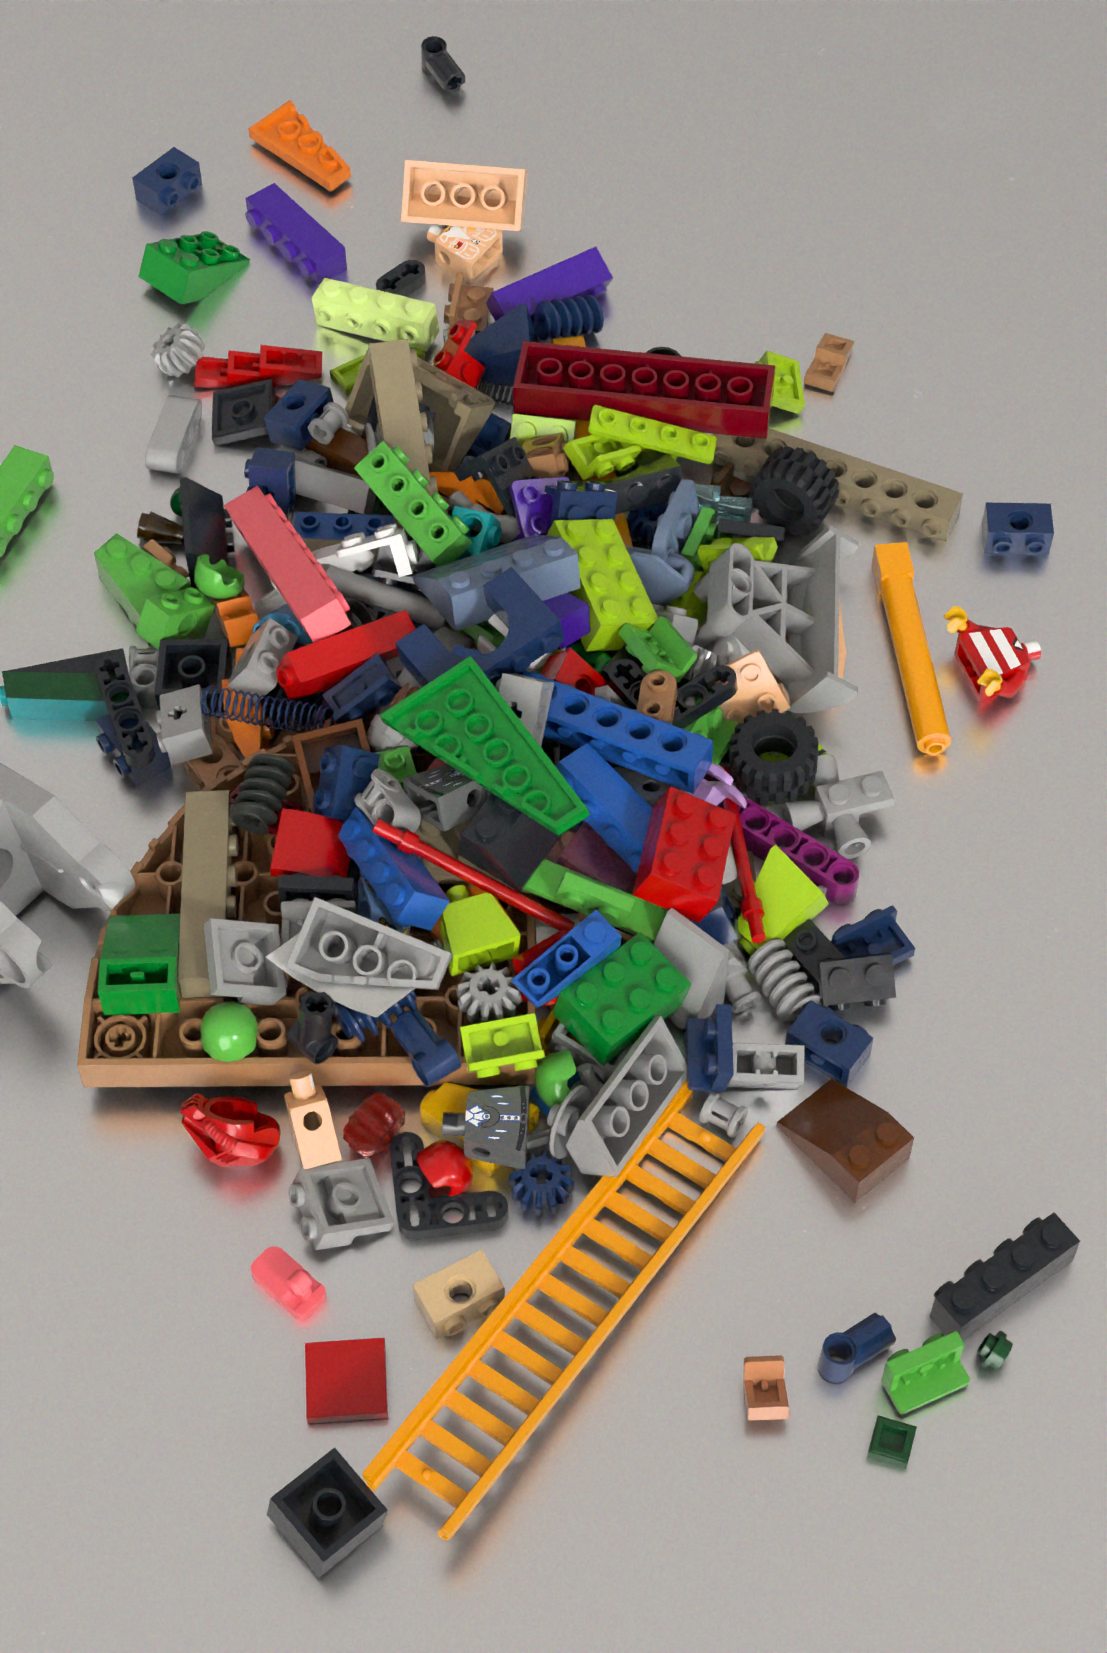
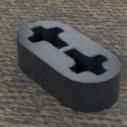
M418 260L402 262L377 280L376 290L405 297L409 296L426 282L424 264Z

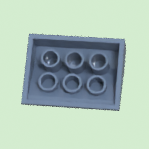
M534 534L413 575V582L452 628L458 631L487 621L495 614L487 606L483 585L510 567L519 574L542 601L579 589L578 554L562 537Z

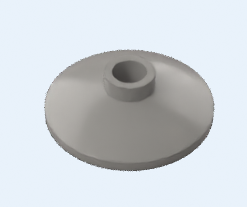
M584 1085L575 1087L560 1105L555 1104L548 1114L547 1124L551 1126L550 1152L552 1156L558 1159L564 1158L569 1154L566 1144L579 1118L592 1102L591 1091Z

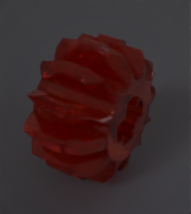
M375 1093L370 1098H366L359 1107H356V1111L349 1117V1122L343 1129V1139L356 1153H360L365 1158H373L378 1153L383 1152L392 1139L399 1134L400 1128L405 1123L406 1112L392 1097L389 1098L384 1093Z

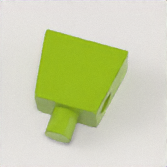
M464 885L454 886L446 892L450 902L440 916L439 929L444 950L453 954L448 964L451 976L472 971L477 964L485 967L492 962L495 964L518 956L521 935L492 894L485 892L470 897Z

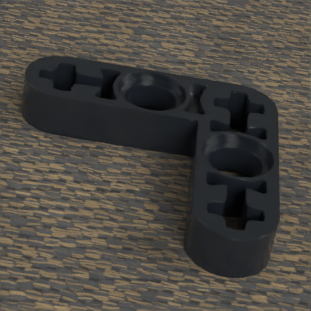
M617 660L608 669L610 686L630 709L637 710L638 701L635 698L639 695L641 682L647 674L632 660ZM725 665L712 667L679 688L675 705L678 709L674 711L672 725L684 729L732 698L738 690L734 669ZM622 674L626 677L630 676L632 685L630 686L629 681L625 677L618 676ZM690 696H699L703 699L696 706H689L684 703Z
M402 1132L392 1139L390 1143V1156L399 1231L404 1237L418 1240L494 1231L506 1224L509 1213L508 1202L501 1193L496 1191L430 1198L428 1179L417 1162V1153L424 1149L422 1139L413 1132ZM403 1146L411 1147L413 1166L405 1167ZM407 1178H416L422 1183L420 1189L413 1193L403 1191L400 1185ZM417 1204L418 1217L420 1219L417 1226H411L409 1205ZM487 1205H494L496 1216L488 1217ZM469 1206H474L475 1220H470ZM454 1207L460 1209L464 1216L459 1222L449 1223L443 1219L442 1214L448 1208Z

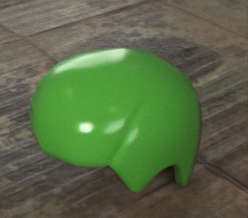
M208 554L197 557L194 582L204 595L215 599H230L236 597L243 590L245 580L244 575L239 570L227 566L223 559L216 564H210Z
M234 1001L220 1002L211 1006L205 1012L201 1022L202 1047L213 1059L225 1062L241 1060L256 1047L258 1033L256 1016L247 1005Z
M568 1049L546 1056L540 1061L535 1071L534 1078L537 1093L550 1108L555 1104L560 1105L572 1091V1089L568 1088L567 1081L575 1075L576 1066Z

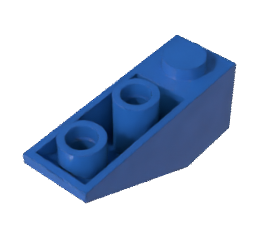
M595 910L515 976L511 982L536 1008H539L559 996L562 990L620 948L622 935Z

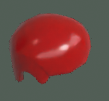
M439 1140L417 1153V1162L423 1174L434 1188L450 1186L451 1190L448 1195L451 1197L462 1194L471 1187L473 1180L472 1162L464 1155V1149L448 1140Z

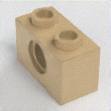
M483 1250L412 1284L414 1302L435 1339L445 1334L452 1336L459 1333L466 1327L467 1323L480 1316L482 1318L489 1317L505 1297V1287ZM458 1293H465L470 1296L468 1300L463 1302H457L452 1299Z

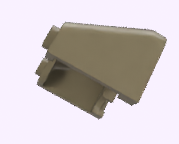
M368 350L345 408L349 415L348 424L351 425V430L362 435L374 395L367 354ZM417 357L418 369H413L415 381L421 382L423 400L418 401V403L428 406L430 412L436 413L433 421V463L428 464L429 472L453 471L459 467L464 456L487 422L494 408L495 401L488 395Z

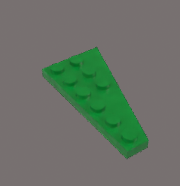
M471 656L379 715L384 724L558 836L590 815L585 804Z

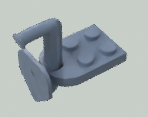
M681 479L676 491L671 493L665 513L659 516L652 550L625 546L652 604L668 605L685 593L694 579L695 569L693 564L681 556V552L700 514L693 480Z

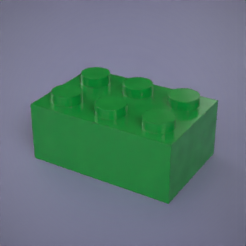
M640 932L559 993L552 1014L604 1066L637 1041L655 1016H661L664 1020L682 1006L692 984Z

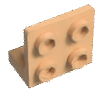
M756 649L725 665L734 669L738 690L732 698L719 706L723 713V719L738 721L744 724L746 716L751 714L755 717L757 716V711L760 710L770 713L772 709H779V713L790 709L787 690L783 683H777L759 650Z

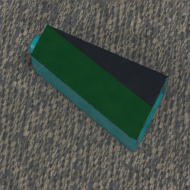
M121 648L2 671L4 686H0L2 707L9 706L12 719L97 721L108 715V711L97 683L94 665L99 658L112 654L122 658L128 671L124 649ZM113 669L107 670L111 682L117 681ZM122 692L117 693L111 697V701L116 703L124 702L128 699L129 695Z

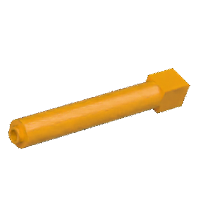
M907 542L874 545L871 567L878 596L883 598L917 748L923 753L937 755L942 753L951 744V737L914 589V569Z

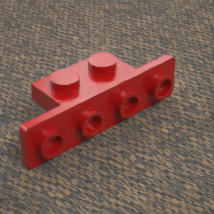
M458 320L449 329L448 339L443 348L435 355L433 366L476 388L486 367L466 353L464 349L474 333L477 323L473 320Z

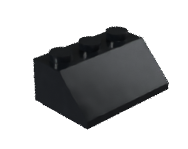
M187 477L180 478L185 556L191 587L198 589L194 582V570L198 556L208 554L210 564H216L223 559L227 566L236 569L235 558H229V553L235 552L233 533H227V528H233V523L227 510L224 509L222 495Z
M491 793L462 832L458 855L518 892H521L562 834L558 836Z

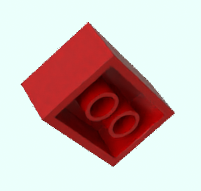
M670 786L652 808L632 895L667 910L673 908L684 917L700 923L719 900L736 814Z

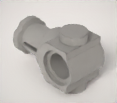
M731 941L723 945L729 950L725 993L733 1004L731 1006L732 1012L737 1014L755 1005L762 996L758 991L754 992L745 977L748 971L746 968L747 961L736 942Z

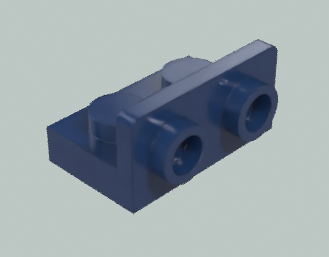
M716 1004L710 1017L705 1019L688 1018L686 1022L687 1088L689 1090L725 1092L734 1075L731 1005Z

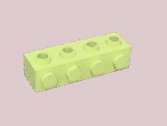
M329 278L323 279L312 296L316 323L319 326L385 342L408 339L410 348L416 347L423 351H428L439 333L435 303Z

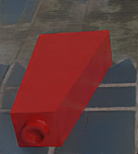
M405 610L287 652L276 668L278 683L285 689L289 699L329 690L377 653L385 661L399 657L395 643L414 631L415 627Z

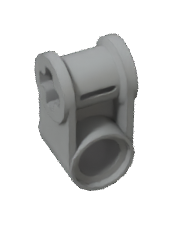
M130 646L129 676L141 708H153L157 706L155 686L159 650L156 648L137 649L136 646Z
M375 769L371 774L372 780L364 792L358 793L354 798L355 804L366 814L373 825H375L379 818L404 832L408 829L415 833L421 821L418 807L404 792L395 777L386 771Z

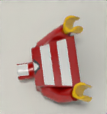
M953 606L944 615V619L950 621L947 624V629L950 633H955L956 631L959 633L954 656L980 703L997 695L1008 699L1014 697L1027 680L1030 661L1041 658V649L1037 640L1034 639L1020 643L1013 629L1009 627L994 628L977 625L968 620V616L962 608Z

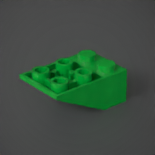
M203 231L201 234L182 235L180 238L161 239L158 242L146 244L138 277L182 305L203 300L248 265L250 259L241 254L238 248L227 245L219 240L216 234Z
M180 914L109 916L100 956L98 995L104 1015L180 1012L181 991L178 982Z

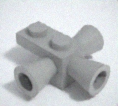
M829 754L819 755L817 773L813 783L816 789L814 800L783 801L781 805L783 820L801 831L818 823L824 838L835 836L838 854L846 859L856 858L867 852L872 845L871 840L858 824L860 814L892 807L894 796L883 771L840 781L836 758Z

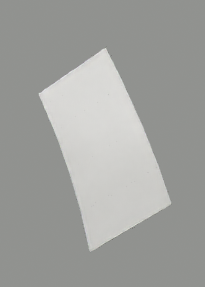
M299 933L266 956L268 960L290 976L316 992H325L334 1001L373 1017H378L415 989L323 983L285 968Z

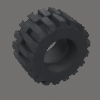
M784 447L783 450L779 448L773 454H770L750 484L749 496L753 499L751 503L754 508L758 509L759 516L765 518L769 525L785 527L786 531L793 535H798L800 532L805 535L809 534L811 530H817L839 496V490L837 489L839 482L833 478L835 475L834 471L826 466L827 463L823 459L820 460L815 457L816 454L811 451L807 453L803 448L799 447L795 450L792 447Z
M772 709L770 713L760 710L757 711V716L755 717L751 714L746 716L744 724H737L735 734H732L730 739L729 769L734 779L733 782H736V788L741 793L747 791V798L751 800L759 798L761 804L767 805L768 801H775V805L783 804L785 799L792 802L797 800L798 793L804 795L808 792L809 785H813L815 781L819 743L818 738L814 737L815 730L811 725L806 726V720L801 716L797 719L794 718V712L788 710L785 714L779 713V709ZM766 752H779L789 758L783 761L771 762L760 758L759 755Z

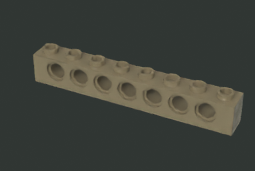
M768 428L767 439L712 434L717 438L712 462L721 466L731 462L734 464L735 470L750 476H756L770 454H773L779 448L783 450L784 447H792L795 450L799 447L803 448L807 453L811 451L816 454L815 457L820 460L823 459L827 463L826 466L832 468L835 473L833 478L839 482L837 488L839 496L836 499V505L893 523L899 527L908 528L929 537L947 541L960 513L963 493Z

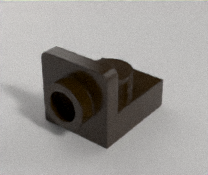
M727 462L721 471L717 470L711 479L710 487L713 488L712 503L746 517L753 508L751 503L753 499L749 496L751 483L734 476V464L731 462Z

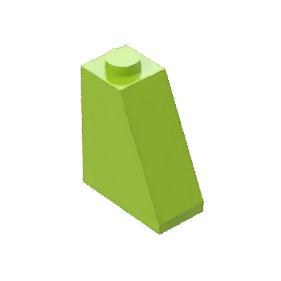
M776 844L770 849L755 882L757 898L762 900L765 913L762 921L766 939L761 943L752 942L748 922L743 919L741 912L738 919V932L742 938L737 942L752 956L757 949L767 942L776 939L783 940L808 919L812 920L829 905L824 893Z

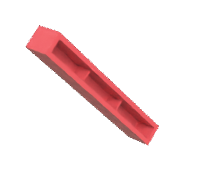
M256 486L224 505L237 530L313 643L329 638L351 625L345 614L346 611L350 610V607L340 591L338 592L331 578L327 576L321 564L317 562L309 547L307 548L299 533L297 534L293 525L287 520L285 514L276 504L270 493L264 496L259 487Z

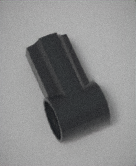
M437 36L424 39L421 45L422 70L426 74L433 75L443 90H447L450 93L458 91L461 85L465 83V74L447 52L445 40Z
M309 991L300 998L299 1017L290 1028L287 1039L310 1061L318 1065L326 1061L333 1054L338 1045V1038L330 1032L333 999L325 992L315 993Z

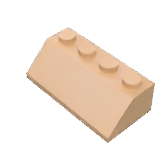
M405 160L401 222L521 231L526 203L528 171L525 169Z

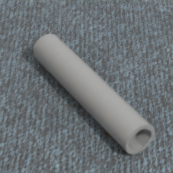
M330 566L326 571L327 576L331 578L338 592L340 591L343 595L395 612L406 610L411 621L422 625L425 624L437 630L442 627L450 628L447 620L439 615L440 612L426 597L334 566Z

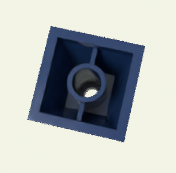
M526 303L518 305L476 334L465 347L464 351L486 367L480 378L482 383L486 380L487 384L492 382L494 385L498 383L500 386L513 387L523 341L539 342Z

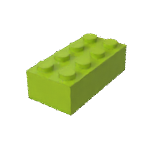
M554 520L546 536L562 537L578 554L580 588L568 593L588 603L590 633L580 638L585 651L620 650L624 646L625 641L618 632L625 622L650 631L658 617L614 520Z

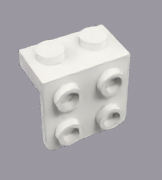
M396 523L379 527L374 532V535L365 537L364 532L344 537L345 540L341 541L342 544L336 550L337 558L390 544L399 577L412 574L418 559H420L417 543L415 540H409L408 533L404 527L397 528Z

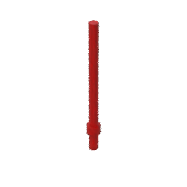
M722 767L728 774H730V769L728 767ZM725 798L722 801L723 808L736 814L731 836V846L743 898L740 905L743 919L748 922L752 942L761 943L766 939L762 921L765 915L762 900L757 898L738 806L729 798Z
M379 818L372 829V832L396 844V849L409 856L413 853L558 931H571L575 925V922L424 843L419 840V835L408 829L404 832Z

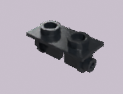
M810 919L783 939L788 950L791 951L818 983V960L844 958L842 953Z

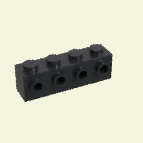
M1055 1212L1044 1220L1040 1217L1034 1219L1024 1228L1023 1235L1014 1241L1011 1238L1006 1239L997 1246L991 1258L985 1262L981 1259L975 1261L965 1270L963 1278L956 1283L948 1281L938 1288L934 1293L935 1299L930 1318L945 1335L957 1331L961 1339L965 1340L1071 1263L1077 1252L1080 1240Z

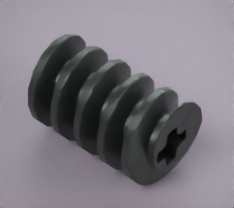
M258 754L252 757L249 762V769L244 775V781L240 785V793L236 796L235 805L230 811L234 824L256 834H266L269 832L267 825L277 822L276 812H279L282 808L280 801L285 799L287 795L285 788L290 786V776H293L296 771L295 766L290 761L272 754Z

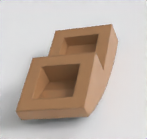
M825 333L816 347L815 358L805 373L804 384L833 392L845 369L854 341Z

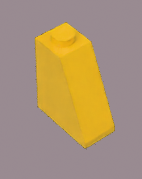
M444 1082L437 1091L431 1090L424 1097L420 1105L422 1125L441 1140L451 1141L464 1149V1136L442 1135L443 1112L466 1113L467 1094L478 1090L449 1082ZM530 1103L528 1135L532 1134L539 1126V1108L533 1103ZM470 1159L474 1166L489 1177L501 1166L499 1164Z

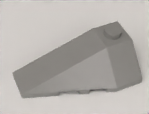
M315 897L285 968L323 983L438 990L453 954Z

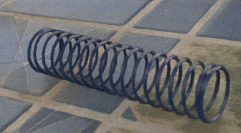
M214 685L206 687L201 698L202 713L209 717H222L231 721H244L246 724L266 725L268 728L274 727L275 729L281 728L285 731L288 729L290 732L305 733L304 730L308 728V731H313L314 728L317 730L319 710L323 708L319 729L323 728L325 724L327 709L331 710L329 726L334 725L332 718L334 711L331 706L325 708L324 705H321L318 708L316 704L311 706L309 702L303 705L301 701L296 703L294 700H290L288 702L286 698L281 701L279 697L274 699L272 696H268L266 698L264 694L259 696L257 693L252 695L250 692L244 694L242 690L237 692L235 689H232L230 691L228 688L222 689L221 686L215 688ZM212 687L214 692L211 698V711L208 713L206 697L209 689ZM217 689H220L221 693L218 700V710L214 712L217 702ZM227 690L228 695L226 699V709L222 714L221 706L223 703L224 691ZM234 691L236 695L233 701V711L229 716L228 708L230 706L231 693ZM242 693L240 713L236 717L235 710L238 704V694ZM249 694L248 713L244 718L245 697ZM256 695L257 702L255 706V715L251 719L250 712L252 709L253 697ZM264 697L262 717L258 721L257 714L260 707V699ZM271 698L270 717L266 722L267 701ZM278 699L280 704L277 710V719L273 723L272 715L275 701ZM286 701L284 721L280 724L279 718L282 711V703ZM291 702H293L294 709L292 713V721L288 726L287 717L289 714V705ZM301 704L302 709L300 712L299 723L295 727L294 720L296 716L297 705ZM306 705H308L309 711L307 715V723L305 727L302 728L304 708ZM316 706L314 725L310 730L311 710Z

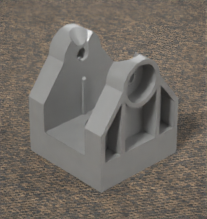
M0 763V984H17L22 988H30L53 964L43 954L38 952V947L42 940L26 924L20 921L16 915L42 891L47 892L72 909L98 907L104 911H112L134 890L135 881L123 861L110 848L100 842L55 795Z

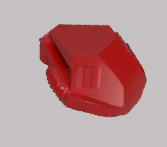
M196 1093L182 1102L180 1110L184 1117L181 1123L207 1159L220 1167L257 1165L266 1161L279 1144L281 1135L280 1125L273 1117L258 1112L257 1103L240 1097H216L208 1100L203 1095Z

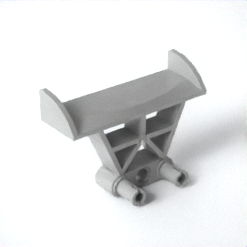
M829 525L789 560V565L755 561L752 553L744 545L739 543L731 545L711 563L709 573L694 584L696 596L703 601H708L707 622L696 631L694 645L707 650L719 637H728L733 634L751 652L756 649L759 650L769 669L785 684L790 701V709L788 711L794 713L826 711L843 705L858 695V687L838 677L839 562L859 549V542ZM787 590H788V603H786Z

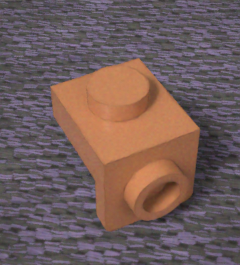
M753 1356L744 1358L743 1390L748 1420L789 1419L783 1356Z

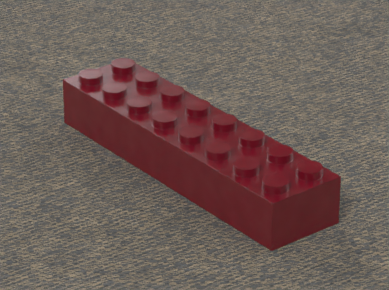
M523 341L513 384L514 413L590 421L592 408L594 405L702 433L767 439L776 366Z

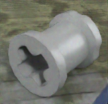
M328 402L324 406L323 413L319 418L313 419L308 425L309 433L319 443L329 444L334 438V433L349 423V415L339 404Z
M713 1091L701 1109L699 1121L704 1124L710 1122L726 1130L727 1135L734 1138L745 1122L748 1108L743 1105L737 1107L721 1099L720 1094Z

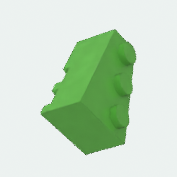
M117 533L94 552L100 580L116 602L124 608L133 625H138L146 598L191 588L190 581Z

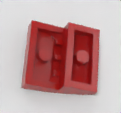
M282 808L270 866L271 876L279 877V875L301 873L307 876L329 877L339 875L347 878L351 857L347 855V849L338 837L344 823L310 812Z

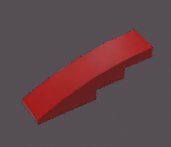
M261 345L260 354L228 350V359L203 356L196 362L194 387L229 389L272 379L275 386L295 384L299 379L305 381L320 379L322 377V351Z

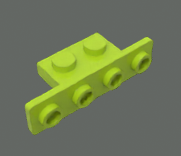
M594 405L592 408L588 426L590 434L620 441L624 448L639 445L642 450L641 452L648 450L660 451L669 454L675 461L677 456L706 464H712L717 438L702 432Z

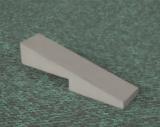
M295 458L296 494L361 514L373 513L376 494L361 476Z

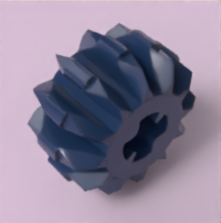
M668 502L629 511L626 520L631 542H637L639 548L648 546L652 550L659 516L665 513Z
M546 1149L541 1152V1157H535L529 1151L526 1154V1168H514L515 1172L509 1175V1185L513 1187L511 1189L512 1199L520 1201V1208L523 1212L531 1207H535V1214L538 1217L541 1215L543 1208H547L554 1215L557 1212V1204L566 1206L569 1202L568 1193H572L574 1190V1181L570 1178L572 1176L570 1165H562V1158H548ZM538 1181H545V1184H538Z

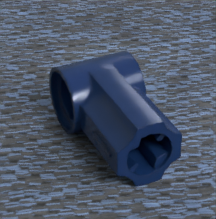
M418 1010L406 1011L398 1016L396 1022L391 1025L392 1034L409 1055L414 1071L426 1087H430L461 1068V1062L452 1045L445 1038L440 1040Z
M875 1312L843 1333L836 1332L830 1334L824 1340L818 1361V1370L821 1376L833 1383L846 1381L852 1375L854 1369L895 1344L896 1337L892 1331L891 1324L883 1315L880 1316ZM838 1354L843 1356L846 1360L837 1361L834 1360L830 1355Z

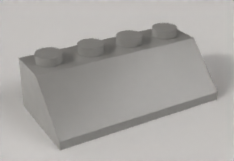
M655 1016L579 1118L566 1144V1148L582 1174L617 1177L687 1079V1063L661 1016Z

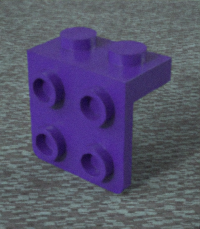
M567 477L516 480L509 486L520 534L511 542L534 534L547 535L551 524L554 495L544 492L545 485L557 486L558 480L570 481Z

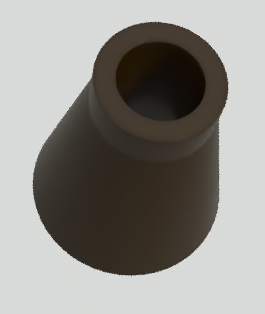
M152 511L150 514L142 513L138 524L137 538L143 539L144 543L153 539L157 543L183 545V525Z

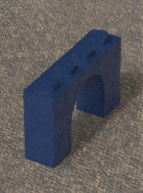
M512 567L483 585L487 606L509 629L503 643L494 651L483 656L472 657L494 687L497 681L502 678V673L516 674L523 672L532 662L546 653L553 652L565 641L561 621ZM425 624L395 643L401 663L422 687L468 658L455 655L447 650Z

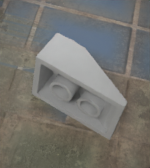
M671 908L666 913L653 945L692 984L683 1005L669 1015L670 1020L677 1027L685 1029L688 1018L705 1019L711 1016L716 1004H724L729 950L675 909Z

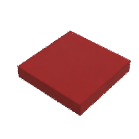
M385 1338L305 1343L306 1418L308 1424L388 1418Z

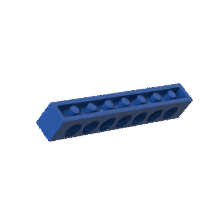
M458 644L451 651L453 654L462 657H479L484 655L475 649H468ZM527 670L516 673L554 682L544 737L575 749L588 742L606 761L693 794L712 765L713 740L705 738L701 734L686 731L673 726L669 722L660 721L641 714L635 709L625 708L609 702L603 697H596L577 690L571 685H564L545 678L539 673H532ZM515 707L514 713L517 714L519 718H521L522 711H519L517 707Z

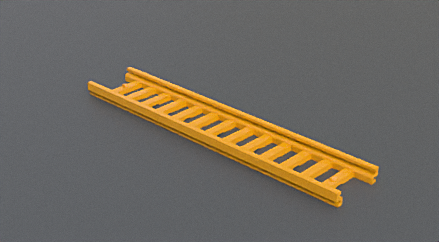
M686 1079L617 1177L603 1176L366 1467L363 1471V1479L367 1481L366 1486L376 1491L393 1468H398L455 1508L438 1530L440 1538L446 1542L448 1539H451L762 1138L765 1126L757 1123L738 1147L735 1148L680 1114V1111L693 1097V1090L687 1088ZM669 1127L686 1139L702 1146L706 1151L725 1163L714 1174L659 1140L660 1136ZM648 1153L703 1187L704 1190L694 1201L639 1167V1162ZM625 1180H628L645 1192L659 1198L664 1204L684 1216L673 1228L616 1191ZM605 1206L653 1236L662 1244L652 1256L594 1218ZM582 1233L603 1247L609 1248L622 1259L641 1270L631 1284L573 1247ZM562 1261L619 1299L611 1310L607 1312L550 1275V1273ZM539 1289L554 1300L572 1309L577 1315L597 1328L585 1341L527 1302ZM515 1317L574 1356L564 1370L504 1332ZM491 1347H494L513 1361L526 1367L530 1372L550 1384L551 1387L539 1400L480 1360ZM467 1376H470L528 1415L517 1430H514L457 1391ZM443 1406H446L465 1420L470 1421L504 1446L493 1461L432 1421ZM419 1436L480 1477L468 1493L408 1452Z

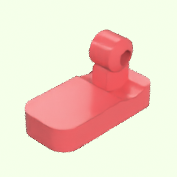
M272 1246L267 1248L253 1261L251 1265L253 1280L296 1319L300 1321L306 1320L326 1301L325 1287L280 1247Z

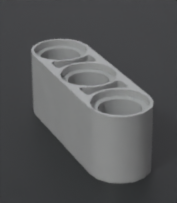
M173 395L167 397L146 450L145 465L147 469L175 474L181 472L201 421V400Z

